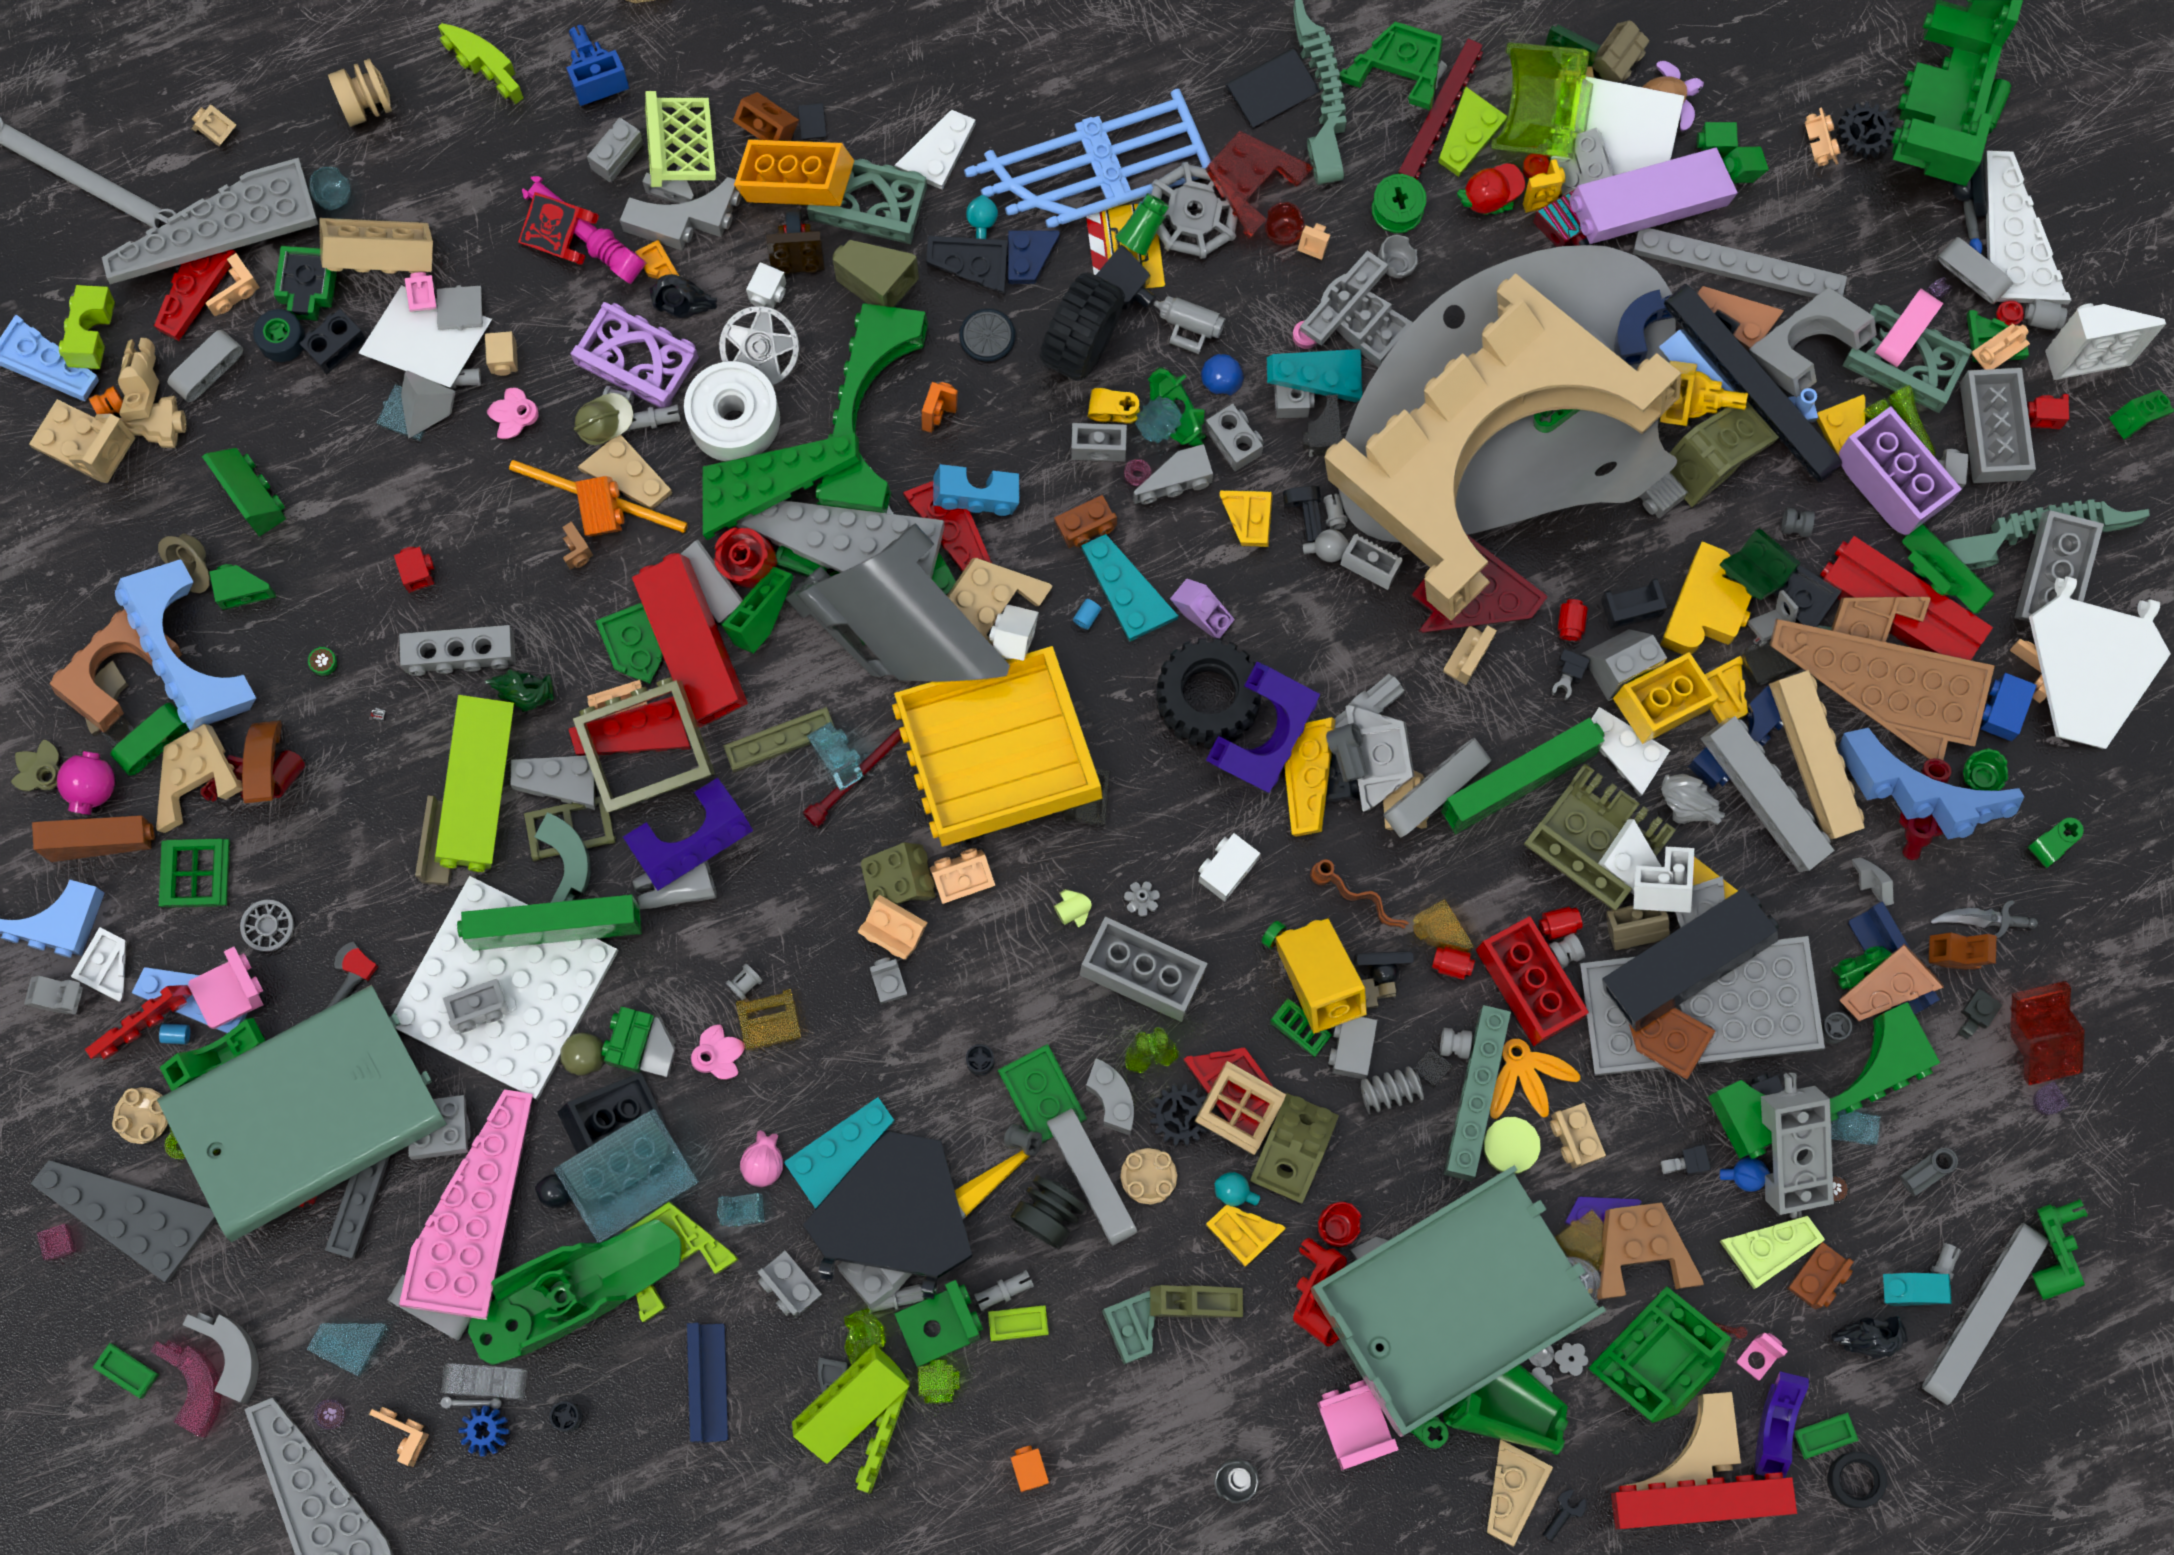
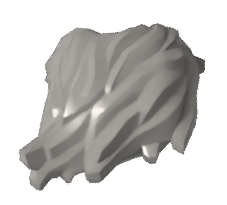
M1686 774L1665 775L1661 791L1667 805L1673 810L1672 819L1676 823L1686 824L1691 821H1712L1718 825L1721 819L1725 817V813L1719 811V801L1714 799L1707 791V786L1702 784V780Z

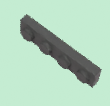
M390 1156L350 1177L325 1251L355 1260Z

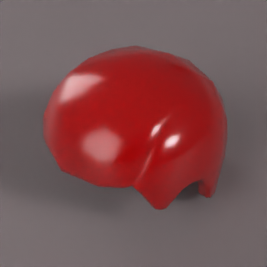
M1341 1201L1330 1204L1321 1212L1318 1219L1320 1237L1326 1244L1338 1248L1352 1244L1361 1232V1213L1351 1203Z

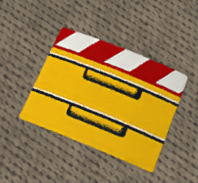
M1139 204L1117 206L1086 217L1094 275L1100 271L1122 244L1115 238V235L1126 224ZM1157 233L1151 243L1147 256L1138 254L1126 247L1151 275L1150 283L1146 288L1164 287V273Z

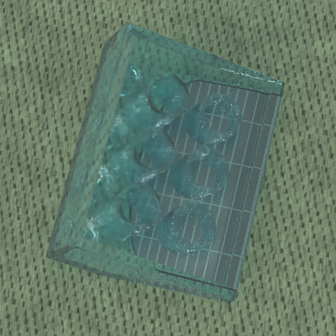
M652 1109L554 1168L597 1243L602 1242L699 1183V1180L655 1109Z

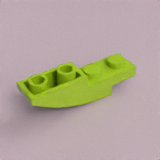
M443 23L438 26L442 35L439 38L441 43L448 51L453 49L457 54L455 56L457 61L464 69L469 67L474 74L481 70L489 81L493 79L498 84L496 88L505 99L509 97L515 104L523 99L519 85L511 78L516 74L513 65L501 51L480 36L467 30Z

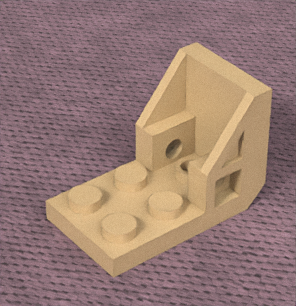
M57 399L29 445L33 449L100 482L108 483L135 437L122 420L112 414H96L94 418Z

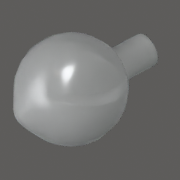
M1328 529L1320 533L1315 542L1304 543L1303 552L1304 554L1316 553L1323 561L1335 562L1342 559L1349 542L1340 531Z

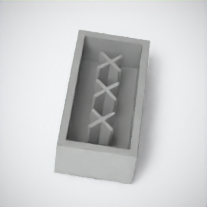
M2022 368L1968 370L1960 381L1973 483L2026 481L2036 470Z

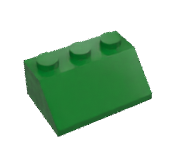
M237 448L206 453L202 456L259 537L286 520L282 513L285 506L277 495L271 497L267 492L271 486L262 474L256 476L252 469L257 466L247 453L242 456Z

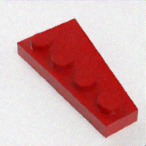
M231 249L181 264L178 273H175L171 281L173 284L170 294L165 296L154 327L158 331L180 341L231 265L227 259L236 252Z
M933 481L903 492L904 497L920 518L944 521L945 527L941 545L962 573L972 558L992 563L968 509L956 508L947 510L942 508V506H933Z
M674 696L586 724L597 755H612L619 752L639 753V751L649 750L668 751L667 749L679 748L681 750L691 749ZM576 727L569 728L576 755L586 756Z

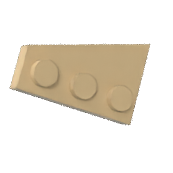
M622 435L611 439L578 466L581 472L595 478L602 476L612 477L613 481L617 482L620 492L650 510H653L672 494L671 489Z

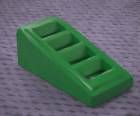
M1290 999L1284 1002L1270 1021L1271 1025L1314 1058L1332 1036L1327 1030L1320 1031L1318 1033L1321 1036L1311 1046L1308 1042L1315 1035L1311 1029L1305 1038L1302 1039L1299 1035L1310 1024L1304 1011ZM1290 1011L1293 1013V1016L1285 1024L1282 1020ZM1300 1018L1302 1023L1294 1032L1291 1027Z

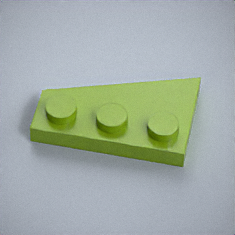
M1465 87L1438 162L1460 177L1503 126L1508 116Z

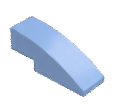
M1684 329L1677 331L1659 346L1669 360L1697 364L1696 371L1705 373L1713 381L1722 382L1721 388H1724V390L1736 392L1721 371Z

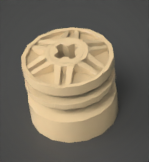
M370 59L364 60L368 71L365 74H362L358 63L354 64L355 78L351 79L345 69L328 74L330 83L350 127L366 121L365 108L369 107L376 117L380 116L376 107L378 103L382 104L386 113L392 111L390 94L380 71L377 70Z

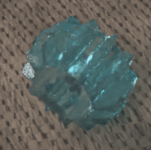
M1159 396L1155 401L1150 399L1146 406H1142L1143 410L1136 415L1138 419L1135 424L1138 430L1150 442L1155 441L1159 443L1163 438L1168 440L1169 435L1175 433V429L1181 425L1180 419L1182 414L1177 405L1168 397L1162 398Z

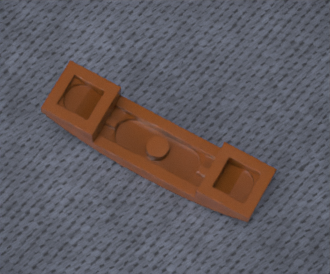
M281 720L253 723L248 730L244 746L242 772L244 803L273 800L275 786L273 764L276 743H280Z

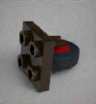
M787 209L786 225L778 226V234L766 235L771 267L784 272V274L791 272L813 273L825 270L820 231L811 232L810 224H803L800 209Z

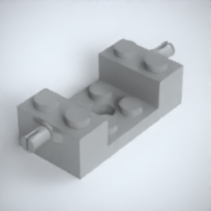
M1795 1073L1784 1074V1091L1761 1096L1762 1123L1772 1132L1773 1173L1765 1175V1200L1779 1215L1790 1213V1218L1798 1219L1802 1218V1210L1834 1204L1830 1099L1816 1086L1798 1089L1796 1085L1797 1075ZM1808 1149V1154L1805 1158L1797 1161L1798 1153L1801 1150Z

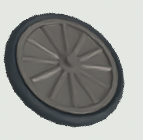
M980 309L968 315L960 327L959 339L962 348L972 358L985 362L995 361L1004 357L1011 350L1015 342V328L1011 320L1004 313L995 309Z

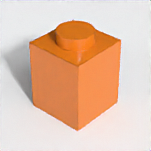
M1029 1445L1015 1450L1016 1456L1010 1458L1021 1493L1049 1484L1039 1449L1033 1450L1032 1446Z

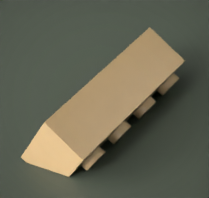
M320 218V258L322 268H327L330 271H342L343 268L354 269L357 272L381 270L385 273L408 271L411 274L432 271L433 240L428 223Z

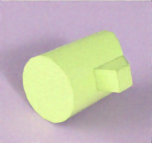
M1066 889L1061 891L1060 895L1063 901L1054 905V909L1062 923L1066 925L1074 920L1077 927L1084 925L1092 906L1089 898L1079 892Z

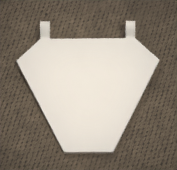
M2065 577V579L2056 578L2054 587L2057 597L2029 616L2056 737L2106 749L2171 654L2153 623V619L2160 609V602L2148 600V602L2139 601L2137 608L2139 618L2073 600L2070 596L2076 588L2077 579Z

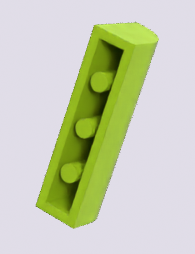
M873 1345L792 1421L793 1437L828 1464L909 1387L905 1375L890 1357Z

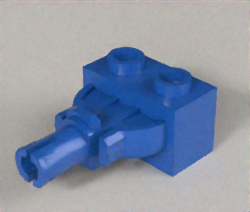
M577 25L579 35L575 27H572L569 30V35L574 42L579 58L575 50H572L571 57L573 61L571 66L566 67L579 105L582 106L629 89L625 70L616 50L608 52L601 48L599 42H595V51L585 27Z

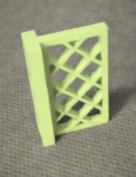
M646 91L645 115L651 187H662V180H715L716 172L709 98H657L656 91ZM662 107H673L677 111L669 115L662 110ZM692 107L704 108V110L698 115L694 114L689 109H691ZM682 115L691 119L685 125L677 120ZM672 124L679 130L671 134L665 128ZM698 124L705 130L697 134L691 128ZM686 134L692 140L685 144L678 138ZM672 143L680 148L674 154L666 149ZM698 143L707 148L701 154L693 149ZM688 153L694 159L687 163L680 157ZM701 162L709 168V171H698L694 167ZM672 163H676L682 168L679 171H667V167Z

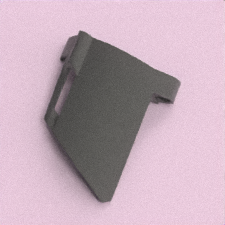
M916 523L910 526L898 539L892 541L879 554L831 577L820 566L785 597L786 601L802 618L811 614L872 676L881 678L886 675H894L898 680L942 682L1004 677L1008 674L1010 665L916 563L934 545ZM836 625H848L878 658L867 660Z

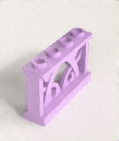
M603 302L601 309L580 343L571 352L574 364L626 391H634V395L659 408L669 407L672 404L673 397L699 358L695 345L686 339H681L680 341L672 337V334L665 328L658 327L657 329L649 325L645 318L639 315L633 317L626 313V310L616 303L610 305L606 302ZM609 321H615L621 324V328L616 331L610 326V333L613 338L608 339L603 334V326ZM598 336L603 343L592 352H589L588 350ZM645 342L651 352L653 365L640 364L633 367L629 372L625 371L624 356L618 347L631 343ZM657 343L663 346L660 350ZM611 351H614L618 356L616 363L608 362V358L614 357L610 353ZM670 352H676L682 356L681 364L672 369L664 368L663 364L669 365L675 362V359H669L667 356ZM641 371H653V374L646 372L648 377L645 380L638 377ZM663 374L672 375L673 377L665 390H662Z

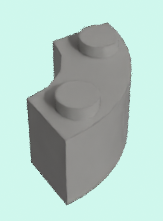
M1095 1059L1086 1084V1090L1095 1095L1103 1106L1105 1114L1103 1126L1130 1135L1134 1118V1106L1130 1090L1124 1079L1114 1068L1099 1059Z

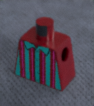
M1574 190L1537 210L1533 223L1556 247L1573 245L1594 246V244L1589 243L1587 237L1582 233L1577 214L1571 209L1569 198Z

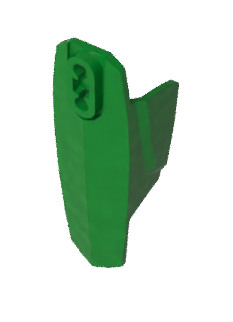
M654 1219L601 1243H578L574 1246L559 1247L494 1279L491 1282V1289L495 1300L490 1303L487 1320L472 1318L469 1323L468 1333L480 1359L489 1364L496 1365L524 1356L566 1336L619 1306L679 1267L682 1252L680 1237L669 1226ZM513 1321H517L518 1328L515 1331L507 1329ZM491 1334L492 1341L489 1345H486L484 1338Z

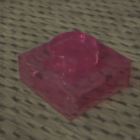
M67 1224L37 1233L44 1261L48 1262L75 1252Z

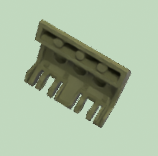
M1584 764L1524 845L1609 908L1616 911L1632 888L1598 863L1627 820L1632 819L1631 815L1640 803L1622 790L1618 792L1610 803L1608 799L1617 788L1613 783L1607 787L1601 799L1594 795L1592 792L1601 783L1603 776L1598 773L1589 786H1587L1585 783L1595 770ZM1644 806L1634 818L1637 825L1647 815L1648 809ZM1659 817L1652 821L1647 832L1639 827L1655 856L1658 855L1676 831L1675 828L1666 823L1658 835H1654L1653 833L1663 821Z

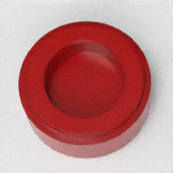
M1532 153L1524 160L1523 173L1528 179L1537 174H1547L1550 162L1545 155Z

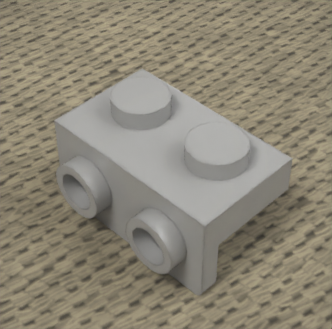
M498 979L443 998L450 1019L449 1025L455 1032L458 1030L460 1033L471 1031L476 1028L475 1024L483 1021L487 1023L498 1021L503 1018L502 1014L509 1012Z

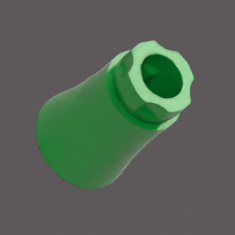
M1147 193L1143 202L1140 201L1134 213L1115 235V238L1136 253L1147 256L1158 228L1165 218V213L1169 209V205L1158 197Z

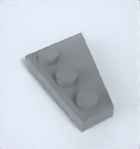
M586 756L511 760L512 790L541 797L549 796L561 799L565 803L572 804L573 802L595 810L596 782Z

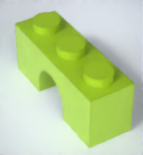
M76 285L74 296H71L69 300V318H66L64 321V339L59 343V354L63 356L67 367L100 369L105 345L98 331L88 330L94 325L110 324L115 301L108 287Z

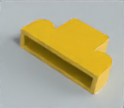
M1701 542L1695 553L1660 646L1683 655L1689 652L1693 654L1703 642L1704 636L1729 645L1738 634L1740 626H1746L1751 613L1746 610L1752 596L1747 593L1742 584L1725 578L1727 575L1720 566L1722 560L1730 557L1728 552Z

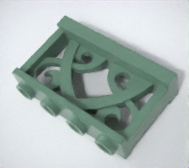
M865 159L854 160L843 199L848 200L853 205L852 208H843L842 206L847 204L844 200H842L841 206L808 205V217L810 221L911 244L927 189V180L925 176L916 171H900L891 165L879 166ZM873 183L881 191L887 202L872 206L867 213L860 212L857 200L850 193L862 186ZM900 187L913 189V198L907 202H897V200L903 199L907 195V192L901 193L898 189ZM911 208L907 223L902 222L899 209ZM883 210L886 216H877L876 212Z
M1874 304L1869 313L1874 316L1875 324L1879 323L1890 330L1901 316L1895 313L1892 308L1879 304ZM1880 328L1879 335L1884 340L1889 332H1884ZM1926 328L1915 342V346L1918 348L1925 366H1914L1903 372L1898 367L1896 368L1892 364L1881 361L1883 358L1877 355L1875 351L1882 341H1879L1876 337L1870 340L1874 346L1866 353L1859 349L1851 348L1842 366L1940 413L1946 405L1972 350L1960 341H1952L1944 337L1938 330ZM1941 354L1954 360V367L1946 371L1937 369V366H1944L1948 362L1941 360ZM1917 372L1927 374H1920L1922 380L1913 377V374ZM1938 377H1950L1943 391L1937 388Z

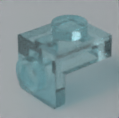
M755 1193L736 1197H719L717 1215L720 1225L740 1227L764 1223L763 1194Z

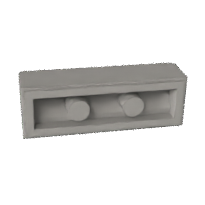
M696 540L681 554L689 558L713 617L718 623H723L743 600L728 579L718 571L714 560L700 541Z

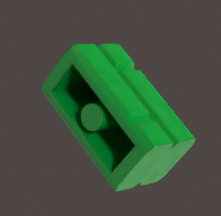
M620 1007L619 1013H614L611 1019L610 1029H613L611 1040L606 1039L602 1048V1056L605 1057L604 1062L613 1067L640 1073L645 1047L655 1017L648 1013Z

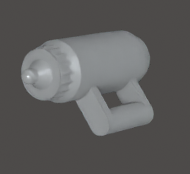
M1167 296L1165 301L1154 302V306L1160 310V317L1167 320L1168 323L1175 325L1169 341L1170 344L1200 354L1206 337L1210 339L1212 337L1219 338L1223 330L1226 318L1220 317V313L1178 297ZM1180 327L1200 334L1199 343L1179 336Z

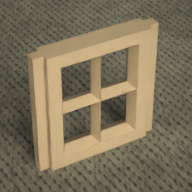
M1226 1061L1195 1122L1255 1155L1275 1119L1286 1094ZM1228 1080L1247 1090L1240 1104L1221 1094ZM1251 1093L1270 1103L1263 1117L1245 1108ZM1218 1099L1237 1109L1230 1123L1211 1113ZM1241 1112L1260 1122L1253 1136L1234 1126Z

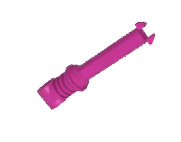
M539 176L531 177L535 183L529 191L524 188L522 189L523 197L526 200L529 198L533 199L534 193L537 192L563 201L541 183L543 179ZM578 219L574 234L587 243L588 254L592 258H599L615 274L629 284H632L647 262L620 243L610 229H597L591 223Z

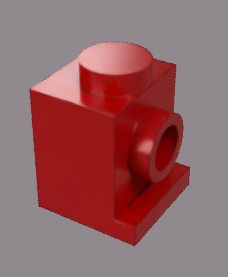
M2063 394L2059 399H2055L2051 395H2043L2036 398L2033 402H2027L2030 427L2062 429L2069 420V394Z

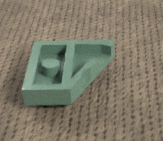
M1150 1291L1102 1310L1124 1365L1152 1353L1154 1316H1150Z

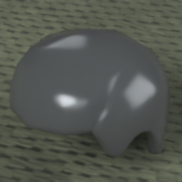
M1242 1458L1226 1460L1218 1467L1214 1478V1485L1218 1496L1225 1498L1231 1503L1250 1500L1257 1493L1260 1483L1256 1467L1251 1462Z

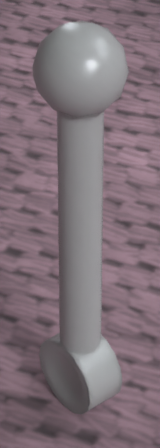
M444 1397L441 1400V1406L446 1409L452 1406H491L492 1409H499L502 1404L499 1398L487 1401L453 1400L451 1397Z

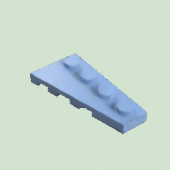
M17 315L14 316L0 337V366L84 402L99 381L97 375L88 368L67 367L63 356L59 354V346L49 342L39 331L28 326Z
M144 967L132 994L145 1000L155 999L161 996L160 991L166 986L188 985L191 979L200 975ZM193 995L186 999L187 1004L184 1007L175 1011L208 1025ZM247 1013L215 1029L229 1033L245 1020Z

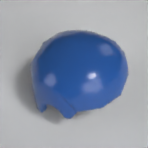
M1214 355L1205 361L1201 371L1203 385L1215 395L1223 393L1230 396L1242 387L1244 380L1242 368L1229 355Z

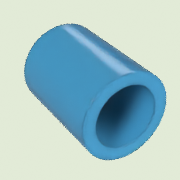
M1085 599L1074 616L1073 621L1081 628L1089 630L1102 608L1094 601Z
M163 1023L159 1031L160 1043L187 1045L190 1040V1026Z

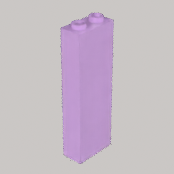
M1717 148L1578 185L1569 199L1571 209L1577 214L1580 221L1582 233L1587 237L1589 243L1593 244L1728 206L1737 195V190Z

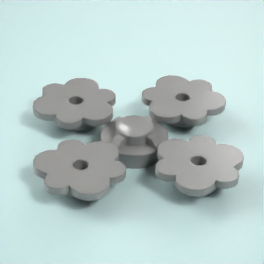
M1564 1343L1562 1350H1558L1554 1354V1350L1550 1345L1529 1358L1530 1362L1537 1366L1530 1374L1553 1393L1550 1386L1553 1383V1378L1550 1375H1546L1545 1370L1541 1367L1548 1366L1554 1359L1560 1364L1559 1369L1562 1373L1569 1371L1570 1374L1578 1376L1583 1371L1582 1366L1588 1363V1358L1584 1356L1585 1348L1579 1343L1574 1345ZM1570 1356L1574 1357L1572 1362L1569 1361Z

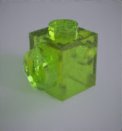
M931 1360L930 1366H918L919 1397L924 1398L925 1404L953 1402L955 1389H960V1372H954V1366L948 1365L947 1360Z

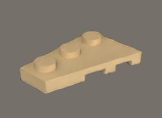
M1500 1440L1487 1533L1514 1547L1553 1467L1503 1440Z

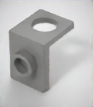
M1784 590L1779 591L1776 609L1749 620L1748 626L1762 642L1767 641L1772 637L1776 619L1795 623L1798 606ZM1784 602L1788 605L1790 609V615L1786 612L1784 608Z

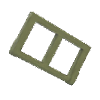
M601 796L595 797V806L600 807L605 836L584 841L587 849L616 843L610 813L606 812ZM572 802V804L568 803L524 813L533 861L560 855L555 848L540 851L538 839L535 838L537 832L534 820L544 818L547 812L552 815L563 814L564 821L574 829L571 812L586 809L585 805Z

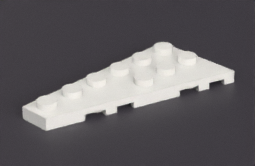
M1986 151L1984 155L1987 202V259L2003 271L2013 282V285L1996 302L2016 301L2018 303H2032L2034 299L2068 305L2071 302L2070 295L2064 289L2062 284L2063 277L2053 261V252L2039 217H2036L2032 206L2034 203L2024 187V178L2014 152Z

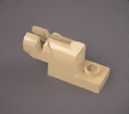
M147 338L140 339L138 346L141 352H137L134 349L135 343L133 339L128 341L124 352L122 368L118 378L119 386L125 395L119 413L123 421L150 417L159 380L153 371L156 359L155 346Z

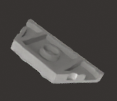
M1348 705L1345 706L1348 724L1355 723L1360 729L1363 739L1360 748L1368 775L1358 779L1362 811H1369L1415 777L1407 727L1404 721Z

